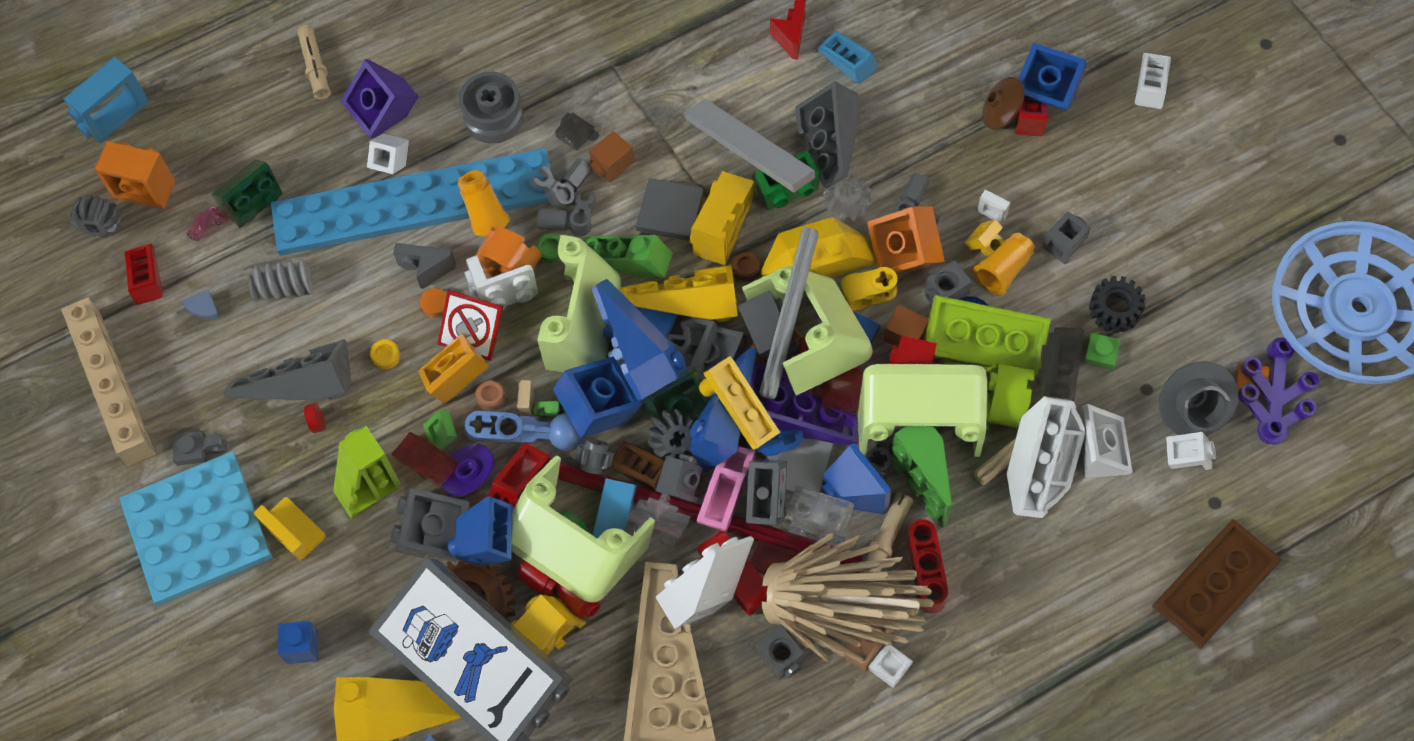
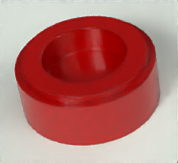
M316 402L305 405L304 417L309 430L314 434L324 431L326 425L319 405Z

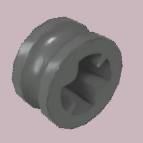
M873 447L866 453L865 457L869 462H873L875 456H879L880 460L886 461L883 462L882 467H877L876 463L871 464L882 477L890 471L892 456L886 448Z

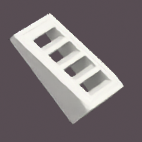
M1143 53L1135 98L1136 105L1157 109L1163 107L1171 62L1170 56ZM1147 66L1160 67V68H1163V69L1151 68V67H1147Z

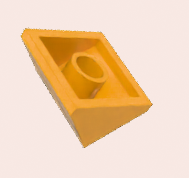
M461 333L418 370V373L426 390L439 401L446 404L486 370L489 365Z

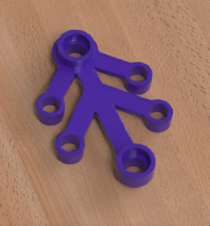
M1283 337L1274 339L1266 349L1267 356L1274 362L1271 385L1261 373L1262 364L1260 360L1255 357H1249L1241 364V371L1251 379L1254 385L1245 384L1238 391V399L1248 406L1259 421L1257 427L1259 438L1264 443L1272 445L1282 443L1288 436V427L1301 419L1310 418L1317 410L1316 404L1312 400L1303 399L1296 405L1295 410L1281 417L1284 404L1304 392L1313 391L1319 385L1318 376L1313 372H1306L1298 379V382L1284 390L1287 360L1293 355L1294 349L1287 339ZM1279 345L1282 346L1285 349V351L1281 350ZM1248 364H1252L1255 371L1250 370ZM1305 378L1312 382V386L1306 383ZM1244 391H1249L1252 398L1247 397ZM1259 391L1269 403L1268 412L1257 400ZM1302 405L1308 407L1309 413L1303 410ZM1270 425L1277 430V433L1272 431Z

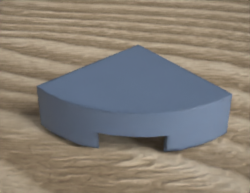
M209 290L182 301L187 311L196 317L205 318V320L220 318Z

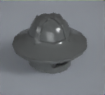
M1207 361L1189 363L1176 370L1164 383L1159 395V413L1165 425L1177 435L1203 432L1208 436L1220 430L1232 418L1238 404V387L1232 374L1221 365Z

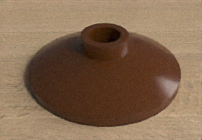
M1006 77L1002 79L988 94L982 112L983 122L988 128L992 130L1002 129L1018 114L1024 100V86L1018 78Z

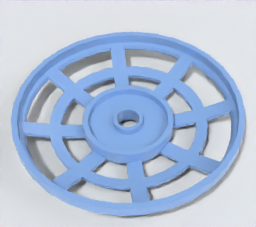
M1346 221L1319 227L1305 234L1290 247L1283 256L1275 273L1272 286V305L1282 334L1292 348L1307 362L1319 370L1342 380L1363 384H1383L1406 379L1414 375V355L1406 350L1414 341V284L1411 281L1414 278V263L1402 271L1388 260L1370 254L1373 237L1399 247L1414 258V240L1392 228L1371 222ZM1360 235L1357 252H1339L1323 258L1314 244L1322 239L1333 236ZM1304 250L1313 266L1303 276L1298 290L1281 285L1288 266ZM1340 262H1356L1355 273L1346 274L1339 278L1330 268L1331 265ZM1368 264L1383 269L1394 278L1384 284L1381 280L1367 274ZM1318 273L1329 285L1323 297L1307 293L1310 282ZM1403 287L1407 293L1412 311L1397 309L1393 293L1399 288ZM1280 297L1296 302L1299 319L1307 334L1296 339L1289 330L1282 315ZM1352 303H1362L1366 307V312H1357L1352 307ZM1306 305L1322 309L1326 323L1314 329L1308 318ZM1393 321L1411 322L1407 335L1400 343L1386 332ZM1336 332L1340 336L1349 339V353L1332 346L1323 338ZM1377 339L1388 349V351L1379 354L1361 355L1362 341ZM1316 343L1329 354L1348 361L1349 373L1325 364L1310 354L1305 348ZM1397 357L1410 367L1402 372L1388 376H1362V363H1379Z

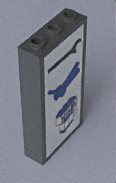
M426 557L368 631L487 741H530L528 737L535 728L539 729L547 722L550 717L549 710L555 703L561 702L570 691L568 686L573 681V678L437 559Z

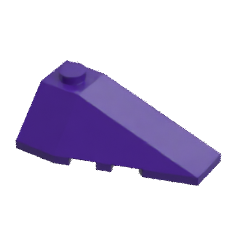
M754 362L750 387L778 430L803 431L804 439L821 440L833 444L851 445L858 443L857 416L830 400H821L810 393L812 389L796 395L790 380L787 379L788 375L782 372L776 398L768 399L762 397L759 391L766 365Z

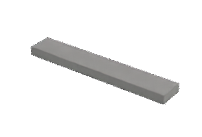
M703 99L684 112L688 122L793 193L815 178V172L812 168L707 99Z

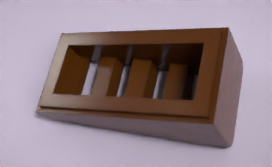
M623 440L613 456L610 468L643 487L656 491L665 459ZM629 453H632L633 455L626 466L622 465ZM641 458L642 461L639 464L638 468L636 469V471L633 470ZM650 465H653L647 476H645L644 474L646 473Z

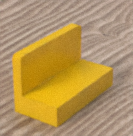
M287 497L283 498L270 511L261 505L253 512L259 522L300 562L326 538L325 533Z

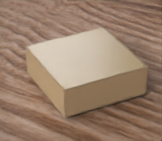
M521 380L519 382L517 408L520 416L533 417L534 389L532 382Z

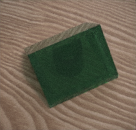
M694 367L679 375L678 379L643 399L645 414L654 427L656 424H654L653 418L661 420L662 411H667L671 415L674 409L682 412V415L684 413L690 415L693 420L692 423L698 420L710 398L700 392L699 385L701 379Z

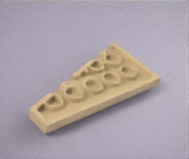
M645 562L624 741H716L690 624L674 629L656 599V596L665 589L664 583L678 575L676 564Z

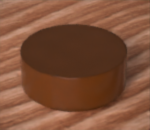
M751 252L737 254L732 260V273L735 278L744 282L757 278L760 273L759 258Z

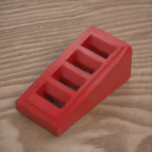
M152 243L124 251L128 292L135 304L140 305L162 298V284ZM147 258L146 260L134 263V261Z

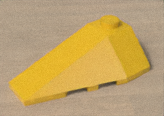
M732 266L694 271V277L681 278L679 275L670 276L663 284L659 285L655 281H648L618 288L636 307L706 320L715 319L717 322H726L731 320L732 317H738Z

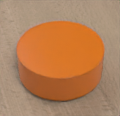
M431 288L425 291L420 298V306L423 313L430 318L442 317L447 293L439 288Z

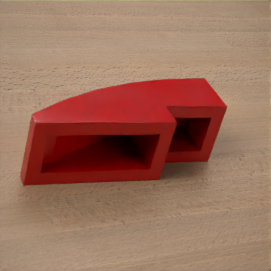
M525 442L492 481V489L486 497L491 496L511 504L514 509L526 485L547 465L550 455Z

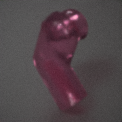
M210 207L196 216L186 235L192 240L199 241L211 222L217 226L223 223L226 213L220 211L219 207Z

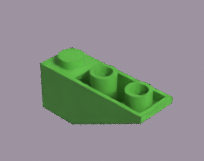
M656 235L586 236L585 243L617 272L640 278H665L673 255L672 251Z

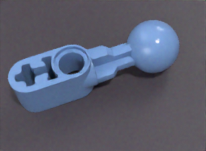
M474 411L467 416L464 423L466 437L474 442L533 443L536 439L550 440L560 450L571 451L577 449V446H581V443L585 440V437H579L566 413L556 416L551 422H540L531 416H518L506 412ZM475 420H480L482 426H490L492 420L496 421L493 428L494 435L489 434L491 428H482L480 433H476L475 428L470 427V425H474ZM505 421L512 422L515 425L516 432L513 435H505L500 431V424Z

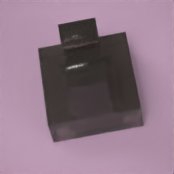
M567 112L561 119L560 126L555 130L556 137L576 151L595 132L594 126L573 112L571 114Z

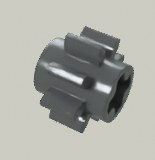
M588 438L586 444L581 443V446H577L574 460L581 461L580 469L591 474H601L602 469L611 467L614 453L608 452V443Z

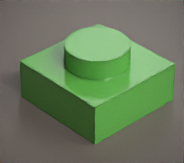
M1091 333L1084 364L1114 370L1121 340Z
M439 410L423 424L431 451H441L457 437L449 410Z

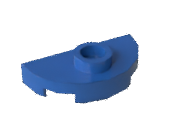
M779 430V434L755 450L751 448L744 437V445L750 450L763 452L766 456H775L799 446L803 442V431Z

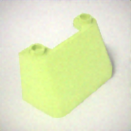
M560 235L558 256L565 264L564 277L565 280H572L574 282L567 317L551 316L546 318L541 324L537 341L545 370L564 372L571 368L607 358L611 338L603 336L606 323L602 318L592 287L608 279L618 289L621 288V279L618 272L582 239Z

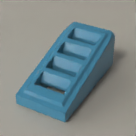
M835 31L817 47L821 54L858 84H861L877 69L873 53L838 31ZM840 43L841 46L837 48L835 51H833V49Z

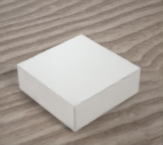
M984 190L980 197L978 212L1003 224L1008 215L1010 202Z
M886 644L869 665L868 670L894 688L910 668L913 661L892 645Z

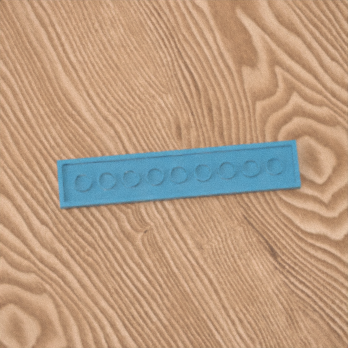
M543 148L271 202L277 252L280 256L469 219L467 208L460 194L461 189L458 185V179L472 170L484 172L486 179L490 181L493 191L505 211L549 203L548 197L544 194L545 191L534 188L529 182L535 176L540 181H543V176L537 171L540 167L545 166L550 169L547 150Z

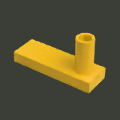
M731 356L703 373L706 379L701 381L699 385L700 392L706 397L717 394L753 450L759 448L780 433Z

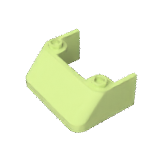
M792 267L781 268L743 286L742 289L747 301L769 290L775 299L781 298L784 301ZM810 271L802 298L808 296L823 323L811 328L806 334L805 339L809 348L808 351L783 362L796 395L867 362L873 353L869 338L835 281L830 277Z
M875 364L867 367L863 372L857 415L860 451L866 456L868 439L874 441L885 440L893 434L895 426H955L956 436L964 441L973 442L974 456L980 457L987 421L986 370L979 365Z
M556 455L526 485L513 509L511 551L582 600L598 602L607 595L648 549L655 520L650 517L633 536L621 529L612 528L604 531L597 539L549 507L555 500L556 484L561 458Z

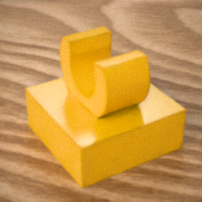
M996 219L980 223L964 243L971 251L981 249L985 256H989L994 252L990 246L991 241L996 246H1000L1004 242L1003 238L998 235L1003 227Z

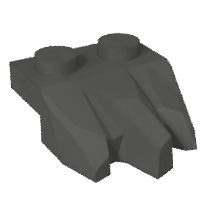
M692 318L681 322V328L684 330L683 335L669 334L667 337L685 359L687 371L684 375L699 383L706 379L703 374L727 357L731 356L735 362L741 355L747 340V336L743 332L721 328L714 321L700 318Z

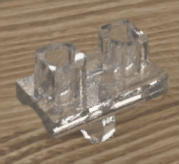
M663 493L660 500L649 498L647 502L639 499L635 509L630 512L629 520L633 521V534H635L651 517L655 520L653 529L662 531L660 537L662 544L674 547L689 525L691 516L677 512L678 507L669 504L670 495Z

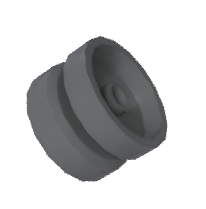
M495 71L479 73L467 80L459 92V107L463 115L464 124L468 133L478 141L490 144L501 143L511 139L520 130L524 122V111L520 101L519 90L515 82L507 75Z

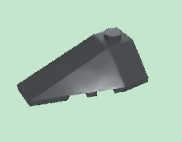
M836 81L795 106L797 130L799 135L804 137L806 141L805 148L812 155L814 164L819 171L820 182L826 189L848 177L860 120L858 93Z
M343 339L309 350L311 355L297 362L293 357L284 360V363L276 366L274 371L270 372L268 368H264L233 380L223 394L225 398L321 400L328 397L329 400L337 399L345 394L346 389L351 383L347 342Z

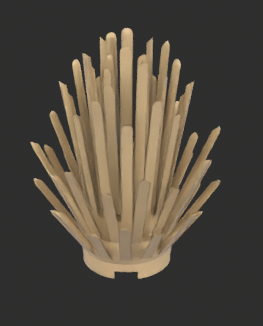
M830 533L814 545L811 544L789 561L771 564L765 573L762 586H768L767 602H762V609L767 621L771 624L783 625L807 649L808 647L826 662H828L827 655L807 637L820 646L827 647L841 657H844L845 653L858 662L865 663L863 657L825 635L828 634L855 647H860V642L839 632L892 645L891 640L908 643L909 641L905 637L885 633L881 629L869 625L922 632L924 629L920 626L884 619L926 622L923 617L915 616L919 612L918 607H932L934 604L931 599L891 597L894 594L930 595L931 590L927 588L928 586L864 582L914 580L917 576L915 570L852 573L868 569L892 567L896 562H900L903 557L840 565L842 560L876 550L879 547V544H873L854 551L846 550L855 545L859 535L830 548V544L819 548L832 539L833 533Z

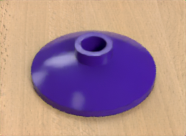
M468 444L455 450L445 460L440 469L439 482L445 492L454 496L466 495L477 490L487 481L493 470L494 457L492 452L482 444Z

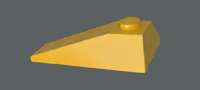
M336 677L334 717L337 741H391L397 738L403 739L409 737V734L428 728L433 729L463 719L422 681L372 677Z

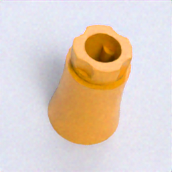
M472 170L458 179V185L461 189L460 194L467 208L472 231L475 235L487 236L491 227L494 226L495 229L497 226L504 228L509 223L510 217L500 204L490 181L486 179L483 171Z
M1021 233L1012 234L992 254L973 268V275L976 281L987 292L996 296L1004 295L1014 278L1034 254L1033 249L1035 246L1033 242Z

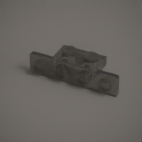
M1056 327L1054 333H1049L1048 344H1043L1041 350V362H1045L1044 369L1039 368L1037 375V386L1042 387L1043 397L1068 399L1075 402L1084 340L1083 329Z

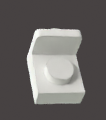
M1203 432L1166 437L1168 466L1171 469L1202 465L1205 470L1212 469V459H1216L1215 445L1213 441H1209Z

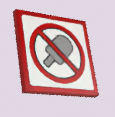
M448 290L437 345L446 347L462 333L483 359L491 361L503 306Z

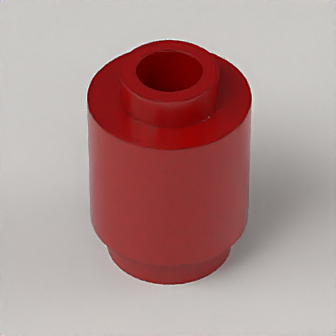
M524 559L521 561L517 568L519 572L518 580L539 595L553 597L557 593L556 587L558 583Z
M558 583L556 591L559 593V599L579 619L591 618L599 611L601 607L600 601H584Z

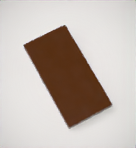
M1232 519L1157 599L1152 607L1201 649L1282 559L1237 521Z

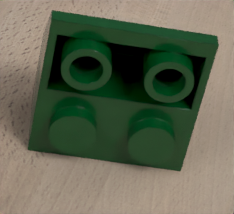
M255 159L214 191L212 196L218 207L241 228L244 224L254 220L259 212L268 205H271V202L277 201L283 193L270 166L264 161Z

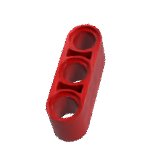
M918 519L911 524L907 536L912 570L917 572L914 583L915 586H928L927 588L940 594L941 599L933 601L932 607H921L925 612L937 613L944 608L948 597V585L937 530L931 521ZM918 532H923L929 536V540L921 542L914 535ZM929 561L935 566V569L925 571L919 564ZM926 595L917 596L919 599H928Z
M720 530L699 545L697 551L701 558H703L702 552L716 543L721 547L722 544L731 538L725 531ZM747 559L733 598L744 612L751 617L762 609V602H767L768 586H762L763 577Z

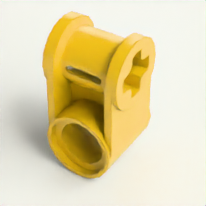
M888 267L849 274L840 281L844 298L852 311L890 302L897 295V274Z

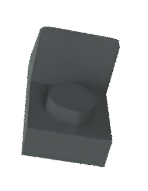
M395 243L393 254L398 266L407 270H416L418 268L416 278L421 289L455 268L456 262L452 250Z

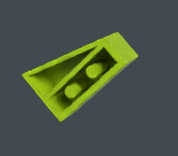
M367 426L351 431L339 443L333 492L352 519L402 487L386 454Z

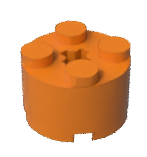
M493 226L475 256L478 257L484 274L492 278L525 265H531L534 270L542 257V253L533 244L529 249L523 243L525 238L506 228L497 226L495 229Z

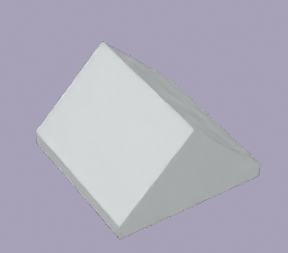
M1090 404L1083 405L1079 416L1086 430L1081 447L1085 478L1129 475L1133 473L1124 417Z

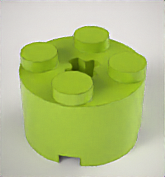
M998 363L997 366L991 365V372L988 376V390H991V394L987 393L986 422L1019 428L1021 417L1029 409L1032 389L1029 385L1030 381H1034L1035 371Z

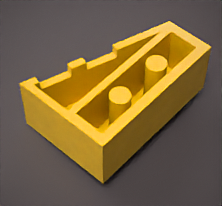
M722 171L718 180L713 181L710 195L691 228L690 243L693 244L694 256L726 265L755 195L753 180Z
M541 594L539 597L535 596L526 604L524 608L526 612L519 620L511 622L516 629L546 655L554 647L560 650L566 644L562 638L575 626L581 629L586 624L583 619H579L558 597Z

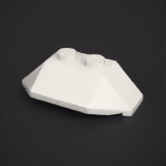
M1044 396L1021 417L1007 470V480L1014 514L1043 518L1048 513L1047 510L1055 505L1070 489L1086 432L1074 401Z

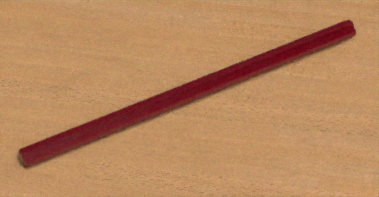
M560 462L559 480L594 491L603 492L606 478L629 483L603 474L587 473L582 471L580 467ZM638 485L633 503L697 522L702 505ZM733 515L726 531L745 538L752 536L755 541L799 554L811 544L814 545L818 542L764 524L746 523L745 518ZM858 555L842 560L840 565L862 562L863 556Z

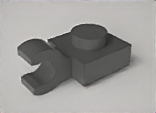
M203 431L173 434V462L177 466L206 462V454L227 451V440L222 439L220 433L208 436Z

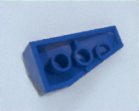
M608 279L592 287L604 322L612 326V345L614 349H620L625 363L620 365L622 372L638 401L678 379L687 371L683 355Z
M753 347L740 355L735 361L749 385L757 349ZM717 394L712 396L690 430V436L692 437L690 450L694 458L697 459L698 465L703 467L702 471L708 472L735 454L740 436V429Z

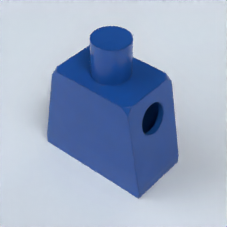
M489 496L461 514L456 520L455 538L448 542L449 552L457 559L475 566L511 560L513 505Z

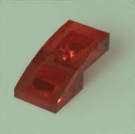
M412 432L408 433L391 454L398 462L414 469L422 478L439 487L442 486L459 465L456 460Z

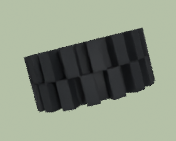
M1111 276L1110 281L1105 278L1102 280L1101 285L1097 284L1090 300L1089 310H1092L1090 313L1091 318H1097L1095 324L1098 327L1103 323V330L1107 332L1109 327H1112L1113 333H1118L1120 328H1122L1124 333L1129 330V327L1133 329L1137 322H1139L1146 303L1144 301L1146 298L1145 294L1141 295L1142 288L1140 286L1134 288L1136 282L1132 279L1128 284L1125 282L1127 277L1121 276L1120 281H1117L1116 276ZM1110 297H1120L1127 302L1128 309L1122 313L1114 312L1107 307L1106 300Z

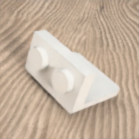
M474 256L466 259L469 270L465 271L464 274L472 297L503 306L502 310H504L506 306L517 302H527L538 294L535 275L531 265H525L486 279L478 257Z

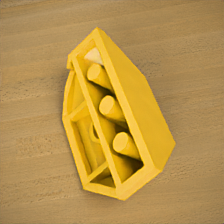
M830 217L778 233L761 269V275L764 277L781 268L793 267L801 233L804 228L815 229L819 235L810 272L836 278L875 266L876 261L872 244L867 236L836 218Z

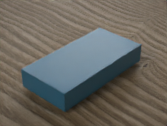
M605 479L593 531L594 537L598 539L604 531L612 528L621 529L626 532L637 485Z

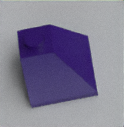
M365 59L341 102L370 138H375L406 118L419 96L404 78L369 59Z

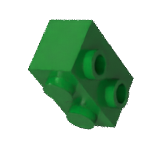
M807 150L794 155V157L812 168L815 172V178L794 193L761 170L755 171L756 190L767 211L775 207L782 208L794 199L808 197L816 190H819V171Z

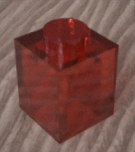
M849 370L821 383L822 407L856 414L859 408L863 372Z

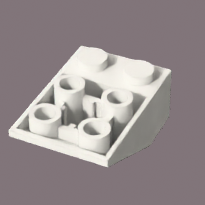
M752 536L741 540L733 537L722 544L721 547L718 543L711 545L702 552L703 558L700 561L699 559L694 560L682 569L684 571L683 575H677L664 583L665 589L656 596V599L674 629L714 614L733 598L754 541Z

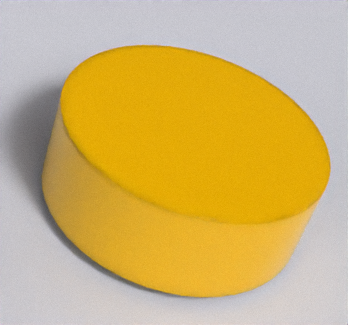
M382 339L372 345L370 358L377 368L388 370L398 364L400 351L395 342Z

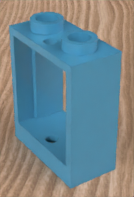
M115 56L64 98L70 108L67 113L78 124L76 126L86 138L92 136L98 143L104 141L150 102L133 72ZM119 88L122 89V92L119 95H117L113 100H111L107 105H105L94 116L91 117L89 115V113H91L95 108H97L101 103H103Z

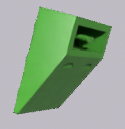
M906 426L894 435L891 454L892 464L899 473L903 472L908 478V486L916 497L920 496L926 503L925 509L933 521L938 520L941 526L945 527L948 522L952 502L943 438L934 426Z

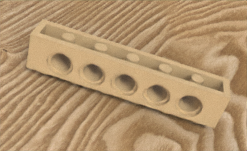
M89 297L62 308L61 311L116 454L128 467L155 455L152 443L99 310Z

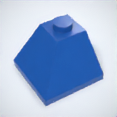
M851 444L823 474L822 490L831 502L835 500L841 508L884 514L889 508L891 489L856 444Z

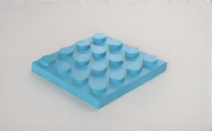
M233 451L119 498L153 602L157 607L273 558L261 523L253 514L256 510L237 457Z

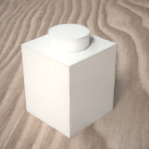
M387 134L374 138L370 141L367 168L394 174L406 167L409 140Z

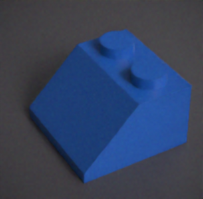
M1033 43L1018 78L1024 86V97L1067 111L1075 99L1084 77L1086 59Z

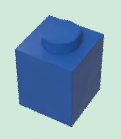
M310 621L278 624L279 656L287 664L318 661V630Z

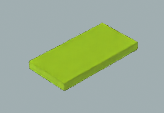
M934 295L925 341L937 343L935 356L988 367H991V365L997 366L998 363L1027 368L1034 370V376L1039 377L1051 319Z

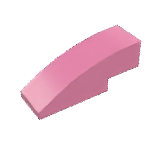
M737 446L735 454L718 464V466L716 465L697 518V523L727 531L748 481L749 461L755 460V451Z

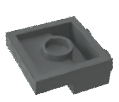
M410 488L406 496H400L396 513L401 514V520L399 525L394 524L390 542L395 543L394 552L424 558L427 555L456 562L458 559L449 552L448 542L455 538L456 520L468 510L469 501Z

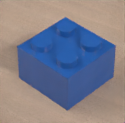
M614 356L565 370L553 388L580 438L628 424L642 405L634 395Z

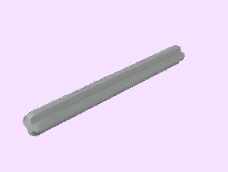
M804 228L801 233L759 391L760 395L764 398L775 399L784 368L783 362L786 361L819 236L818 231L812 228Z

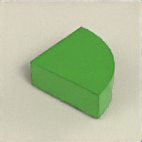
M559 401L533 403L534 416H558L562 414V405Z

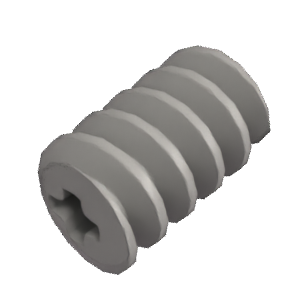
M300 259L299 268H295L292 260L288 261V267L285 270L281 262H277L276 271H273L270 264L267 263L265 271L262 273L258 265H254L253 274L249 276L250 294L254 302L259 300L260 295L263 300H269L271 294L275 299H280L283 292L286 297H292L294 290L298 296H303L305 290L309 294H313V281L310 269L303 259Z

